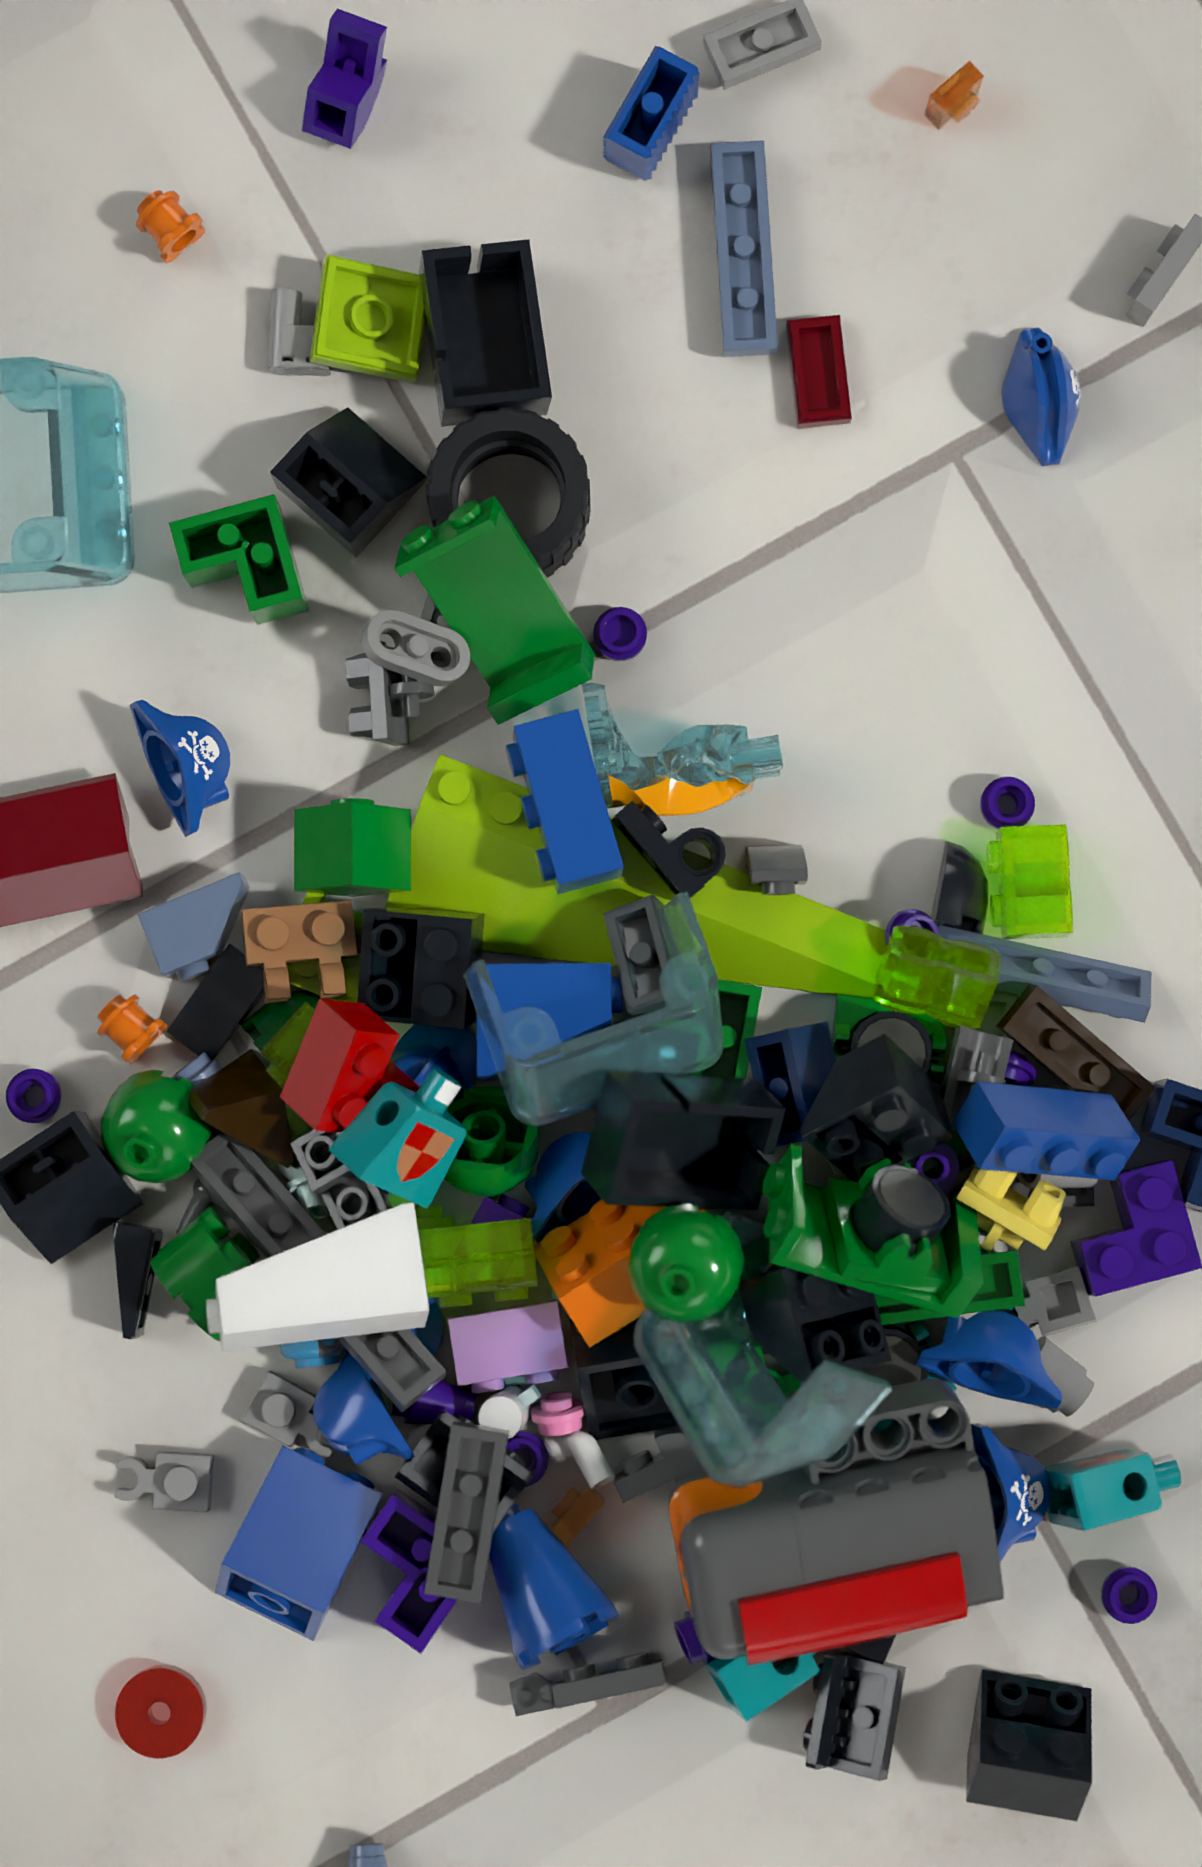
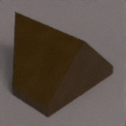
M252 1049L190 1091L188 1102L201 1120L286 1168H289L294 1161L293 1149L290 1144L291 1136L286 1104L280 1098L283 1089Z

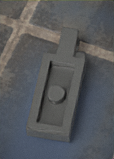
M649 1652L628 1655L616 1659L618 1669L597 1674L594 1664L562 1670L564 1681L556 1683L534 1672L509 1683L516 1716L663 1686L667 1679L663 1659L651 1662Z

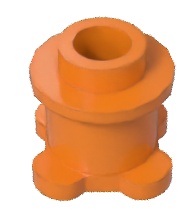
M157 190L149 194L138 206L137 212L139 217L136 221V227L141 232H148L158 243L157 248L162 252L160 257L165 263H169L175 260L189 245L199 240L205 233V228L201 225L203 220L197 213L189 215L179 204L180 196L175 191H168L163 194L161 190Z
M119 994L98 1014L97 1018L102 1022V1025L97 1030V1034L100 1037L107 1035L124 1051L121 1058L125 1062L132 1064L164 1033L168 1025L160 1018L154 1020L138 1004L140 998L136 994L128 999H124Z

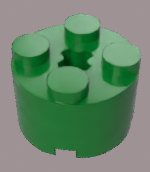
M208 1207L158 1251V1254L150 1260V1265L172 1298L175 1299L179 1296L191 1309L186 1314L209 1336L220 1341V1333L209 1334L206 1299L216 1298V1279L253 1265L260 1257V1254L240 1232L231 1238L228 1235L230 1232L228 1225L215 1210Z

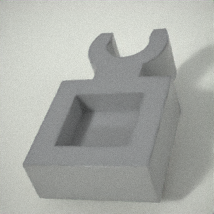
M1079 1266L1027 1281L1026 1285L1030 1297L1024 1299L1025 1306L1013 1307L1017 1310L1018 1318L1026 1323L1028 1327L1030 1324L1038 1322L1041 1334L1045 1337L1097 1322Z
M269 1371L242 1422L288 1447L293 1446L298 1434L306 1437L309 1448L320 1456L329 1457L334 1450L329 1445L322 1443L319 1438L320 1429L316 1425L313 1412L311 1411L316 1395Z
M159 1451L156 1453L155 1467H149L145 1461L137 1457L122 1458L117 1461L116 1468L133 1470L137 1474L138 1482L132 1489H116L114 1497L123 1501H131L139 1498L144 1493H153L152 1509L208 1512L211 1510L214 1454Z

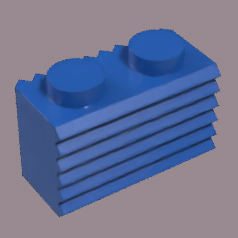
M655 46L603 136V157L608 162L644 181L652 179V171L657 170V162L662 161V153L667 152V144L672 143V136L677 134L678 126L682 125L683 117L688 115V108L693 107V99L698 98L700 75L698 67L660 46Z

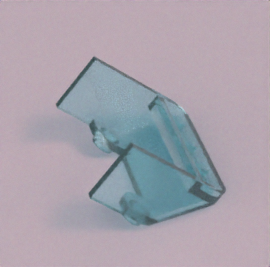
M37 357L1 358L0 394H5L8 401L22 412H48L53 516L30 518L16 528L11 540L12 562L0 563V593L109 586L122 582L130 575L135 563L126 399L123 390L118 382L105 372Z
M688 892L676 895L662 908L678 954L665 964L660 974L659 984L666 1004L665 1008L561 1043L553 1020L544 1011L534 1007H522L502 1013L484 959L472 963L465 972L464 978L511 1112L520 1122L529 1126H543L598 1107L607 1071L653 1073L661 1081L663 1074L691 1075L709 1068L718 1061L724 1047L718 979Z
M727 1211L722 1218L728 1221L740 1238L744 1256L740 1281L764 1275L773 1265V1263H770V1238L764 1235V1224ZM739 1288L721 1311L704 1321L686 1324L661 1319L648 1309H645L634 1329V1346L639 1357L707 1474L715 1482L733 1487H744L833 1456L892 1390L886 1380L824 1361L788 1402L752 1345L754 1339L751 1338Z

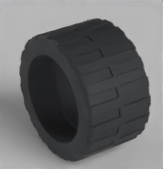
M512 407L490 412L485 410L474 414L473 418L460 422L453 428V431L447 438L442 439L437 447L434 459L430 461L427 471L429 478L428 484H426V499L432 525L435 527L447 521L449 515L459 507L460 486L468 473L481 462L505 454H517L533 458L552 471L560 489V506L553 523L538 536L524 541L546 578L554 575L558 568L562 565L565 566L573 558V553L577 547L581 546L586 536L585 529L587 524H589L591 508L590 479L587 476V465L584 456L580 455L577 443L569 434H566L559 428V424L550 418L545 419L537 415V412L524 409V411L513 410Z

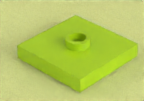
M326 254L322 263L309 362L413 384L418 377L425 323L420 275Z

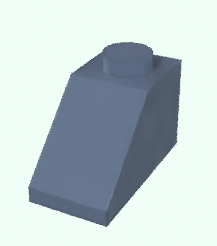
M240 872L137 914L163 976L170 979L178 976L180 983L208 973L210 970L208 963L217 960L222 954L250 888L246 877Z

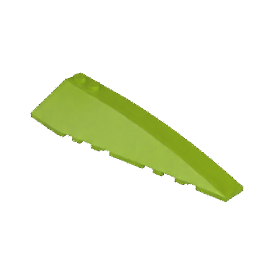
M441 754L438 756L411 828V891L389 893L385 908L441 909L484 913L482 951L576 963H611V967L617 968L603 913L654 894L667 908L683 970L687 974L754 986L800 990L809 993L929 1004L939 977L930 976L932 954L925 961L917 964L902 963L896 960L887 948L885 940L886 930L796 893L792 895H762V886H749V874L727 865H723L719 872L704 884L705 886L682 904L612 821V828L624 866L621 878L557 895L554 881L544 882L538 866L535 850L544 848L539 829L537 827L529 830L524 817L520 798L529 795L527 787ZM683 848V860L688 867L700 871L705 870L709 866V858ZM906 939L908 946L913 944V941Z

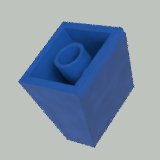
M611 963L476 964L477 1077L481 1081H493L611 1026L612 1013H622L623 1009L619 976H611Z
M282 1446L221 1564L215 1593L314 1641L361 1544L360 1541L365 1536L377 1511L383 1494L375 1491L374 1484L362 1475L354 1472H345L343 1475L324 1466L325 1461L323 1458L308 1449L297 1447L293 1451Z

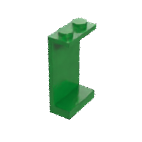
M495 496L480 504L475 500L464 503L449 515L447 521L433 528H430L428 525L418 527L402 539L394 569L400 577L414 571L451 629L460 634L468 644L470 658L490 687L487 709L497 725L592 679L595 653Z
M791 1143L779 1164L774 1162L770 1165L763 1183V1194L769 1196V1211L764 1224V1235L770 1238V1263L812 1274L957 1319L982 1286L983 1273L977 1213L975 1209L958 1200L957 1194L949 1202L950 1218L940 1232L952 1281L942 1295L841 1276L823 1196V1188L803 1182L802 1147ZM852 1210L851 1213H850V1223H851V1224H854V1223H853V1210Z

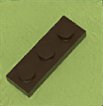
M1029 984L996 1025L997 1028L1010 1039H1013L1018 1046L1071 1091L1112 1095L1128 1121L1132 1119L1156 1088L1037 985Z

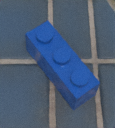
M575 709L515 725L513 729L514 743L506 745V752L513 776L523 775L529 795L520 798L528 829L538 827L544 848L535 850L543 881L553 880L558 895L621 878L624 866L579 710Z
M977 1081L953 1121L954 1127L977 1166L982 1170L1115 1180L1141 1140L1110 1094Z

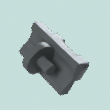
M381 641L385 648L394 649V647L386 646V642ZM365 653L347 658L345 660V670L349 687L355 689L370 688L371 704L370 706L350 709L348 718L351 736L375 740L392 746L410 745L408 719L420 718L419 700L433 697L435 695L434 686L374 664Z
M956 1026L941 1090L952 1128H955L953 1121L977 1081L1006 1083L1004 1077L1013 1039L980 1032L964 1026Z

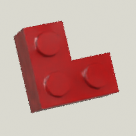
M320 998L280 1098L315 1131L343 1132L385 1083L392 1081L416 1093L420 1086L390 1060L399 1039V1033L364 1003Z

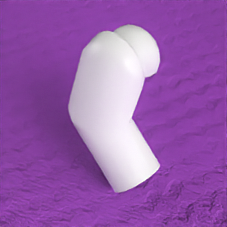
M578 1430L567 1435L548 1436L545 1438L544 1445L552 1461L556 1464H561L572 1456L591 1490L600 1488L615 1478L613 1470L592 1435Z

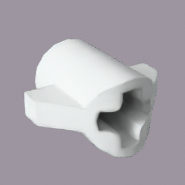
M534 1384L525 1390L513 1385H506L505 1388L497 1390L481 1406L478 1414L479 1423L477 1425L510 1430L509 1438H511L531 1419L530 1410L532 1403L542 1395Z

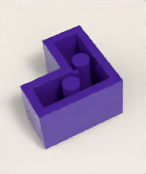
M1173 1160L1157 1161L1123 1170L1115 1180H1109L1122 1228L1070 1241L1076 1265L1080 1267L1089 1296L1096 1297L1202 1269L1201 1259Z
M397 1488L360 1542L406 1573L379 1612L375 1622L421 1654L458 1599L424 1594L437 1515Z

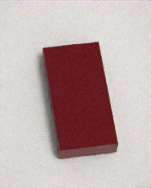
M840 315L787 320L786 332L797 428L850 424L852 415Z

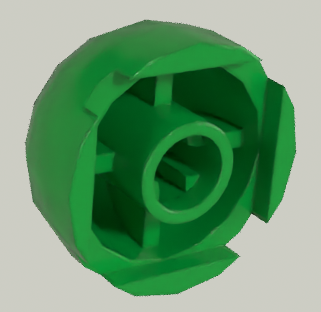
M152 1069L130 1076L112 1094L101 1118V1140L109 1160L123 1174L141 1182L163 1183L181 1178L192 1169L191 1161L199 1156L205 1144L211 1141V1132L214 1129L213 1126L200 1119L188 1102L189 1093L196 1086L183 1077L176 1081L170 1077L161 1076L164 1072L161 1070Z
M496 1086L472 1087L463 1090V1098L452 1102L446 1111L466 1128V1137L444 1179L460 1192L476 1197L497 1196L511 1191L525 1180L537 1160L539 1149L538 1118L534 1110L531 1113L524 1106L523 1098L513 1091Z
M690 1204L665 1207L647 1218L632 1241L628 1260V1272L632 1290L643 1306L661 1319L682 1324L704 1321L721 1311L738 1289L744 1264L740 1238L728 1221L718 1214L714 1217L708 1212L698 1210L699 1206Z

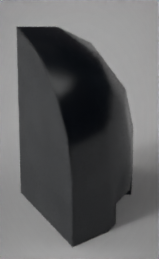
M945 840L931 919L937 926L942 925L983 934L989 905V886L986 875L979 860L965 847Z

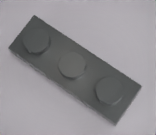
M458 1421L452 1423L424 1594L481 1603L510 1430Z

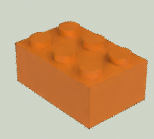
M602 1199L591 1208L590 1212L567 1226H560L551 1230L540 1243L531 1247L558 1299L589 1348L649 1311L643 1306L632 1290L628 1272V1260L632 1241L645 1220L665 1207L607 1205ZM698 1208L700 1211H705L704 1208Z

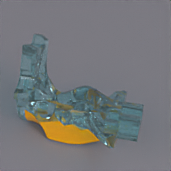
M594 682L582 684L593 760L607 809L625 807L633 801L639 809L648 805L658 816L698 814L724 805L737 796L742 797L750 793L756 779L780 776L783 762L778 735L749 739L746 726L729 724L696 725L677 734L661 752H657V756L641 757L635 755L613 717L607 700L605 686Z

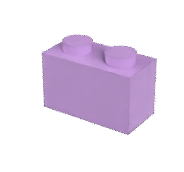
M558 1299L454 1316L447 1319L458 1386L471 1384L472 1394L505 1388L503 1378L525 1375L527 1384L558 1380V1369L568 1368L569 1366Z

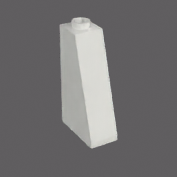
M414 1203L398 1205L216 1279V1298L206 1299L209 1334L220 1333L221 1350L228 1351L425 1327L429 1305Z

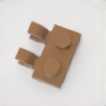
M352 901L242 909L241 920L246 966L262 965L265 1004L288 1002V999L291 998L286 963L317 961L320 998H338L346 993L341 958L357 956Z

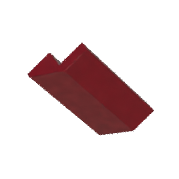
M116 773L0 798V927L143 897V883L129 841V815Z

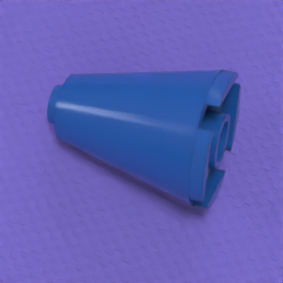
M518 1504L512 1505L493 1532L489 1558L515 1659L520 1668L524 1670L540 1664L541 1661L538 1656L547 1650L557 1656L607 1627L609 1624L606 1620L617 1619L620 1615L614 1603L532 1508L521 1511Z

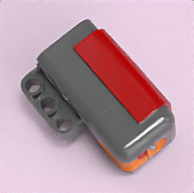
M938 1378L918 1380L811 1404L800 1413L796 1424L800 1452L691 1474L678 1480L669 1493L668 1512L683 1594L701 1646L718 1659L744 1657L747 1666L849 1646L965 1619L968 1613L967 1607L1004 1599L990 1494L985 1472L974 1451L970 1419L953 1388L946 1381ZM948 1407L946 1413L941 1417L931 1420L927 1419L934 1409ZM893 1419L886 1429L872 1431L873 1426L878 1421ZM838 1431L831 1441L816 1443L817 1438L822 1433Z

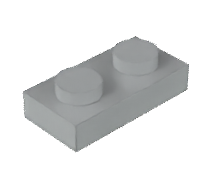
M786 0L703 35V45L723 90L817 52L821 49L822 44L803 0Z
M1194 214L1184 229L1177 224L1172 227L1157 250L1158 253L1164 256V259L1155 272L1145 267L1127 294L1135 300L1126 316L1140 326H1145L1202 244V218Z

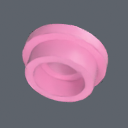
M562 1391L548 1393L540 1397V1404L532 1407L530 1414L531 1420L538 1424V1432L541 1435L561 1436L576 1432L582 1428L581 1417L585 1415L582 1400L573 1399L572 1393Z

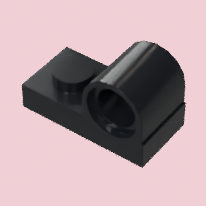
M633 801L619 811L611 820L682 904L705 886L704 884L713 878L724 865L726 857L725 845L720 836L712 830L702 827L691 828L669 844L662 836L667 831V828L659 816L648 805L639 809ZM688 842H699L707 847L710 853V863L705 870H693L684 862L682 852Z

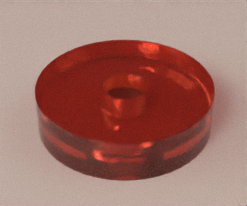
M154 1665L135 1674L122 1688L115 1706L116 1727L123 1741L136 1753L154 1759L173 1757L186 1750L200 1734L207 1714L206 1699L200 1684L187 1671L172 1665ZM162 1702L169 1707L170 1718L168 1720L160 1721L153 1716L152 1705L154 1703Z

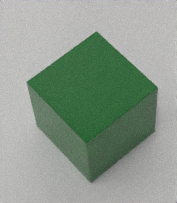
M362 798L334 799L330 801L329 805L294 809V891L348 897L411 891V809L375 805L374 800Z

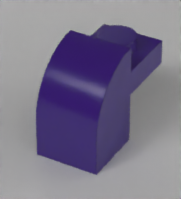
M338 8L329 20L323 65L307 89L302 124L303 132L349 149L353 147L369 119L383 81L387 59L382 58L387 26Z

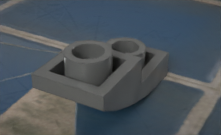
M801 845L745 847L746 868H749V886H762V895L795 894V885H804L808 881L806 857Z
M313 1129L290 1144L312 1191L322 1195L338 1230L393 1208L384 1189L357 1178L329 1151L331 1145L342 1132L315 1131Z

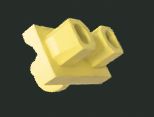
M974 1167L957 1199L976 1210L978 1227L988 1233L980 1246L986 1251L991 1252L998 1239L1016 1250L1019 1249L1024 1239L1046 1250L1062 1220L1058 1216L1066 1193L1048 1181L1039 1180L1030 1197L1026 1198L1009 1188L1018 1172L979 1170Z

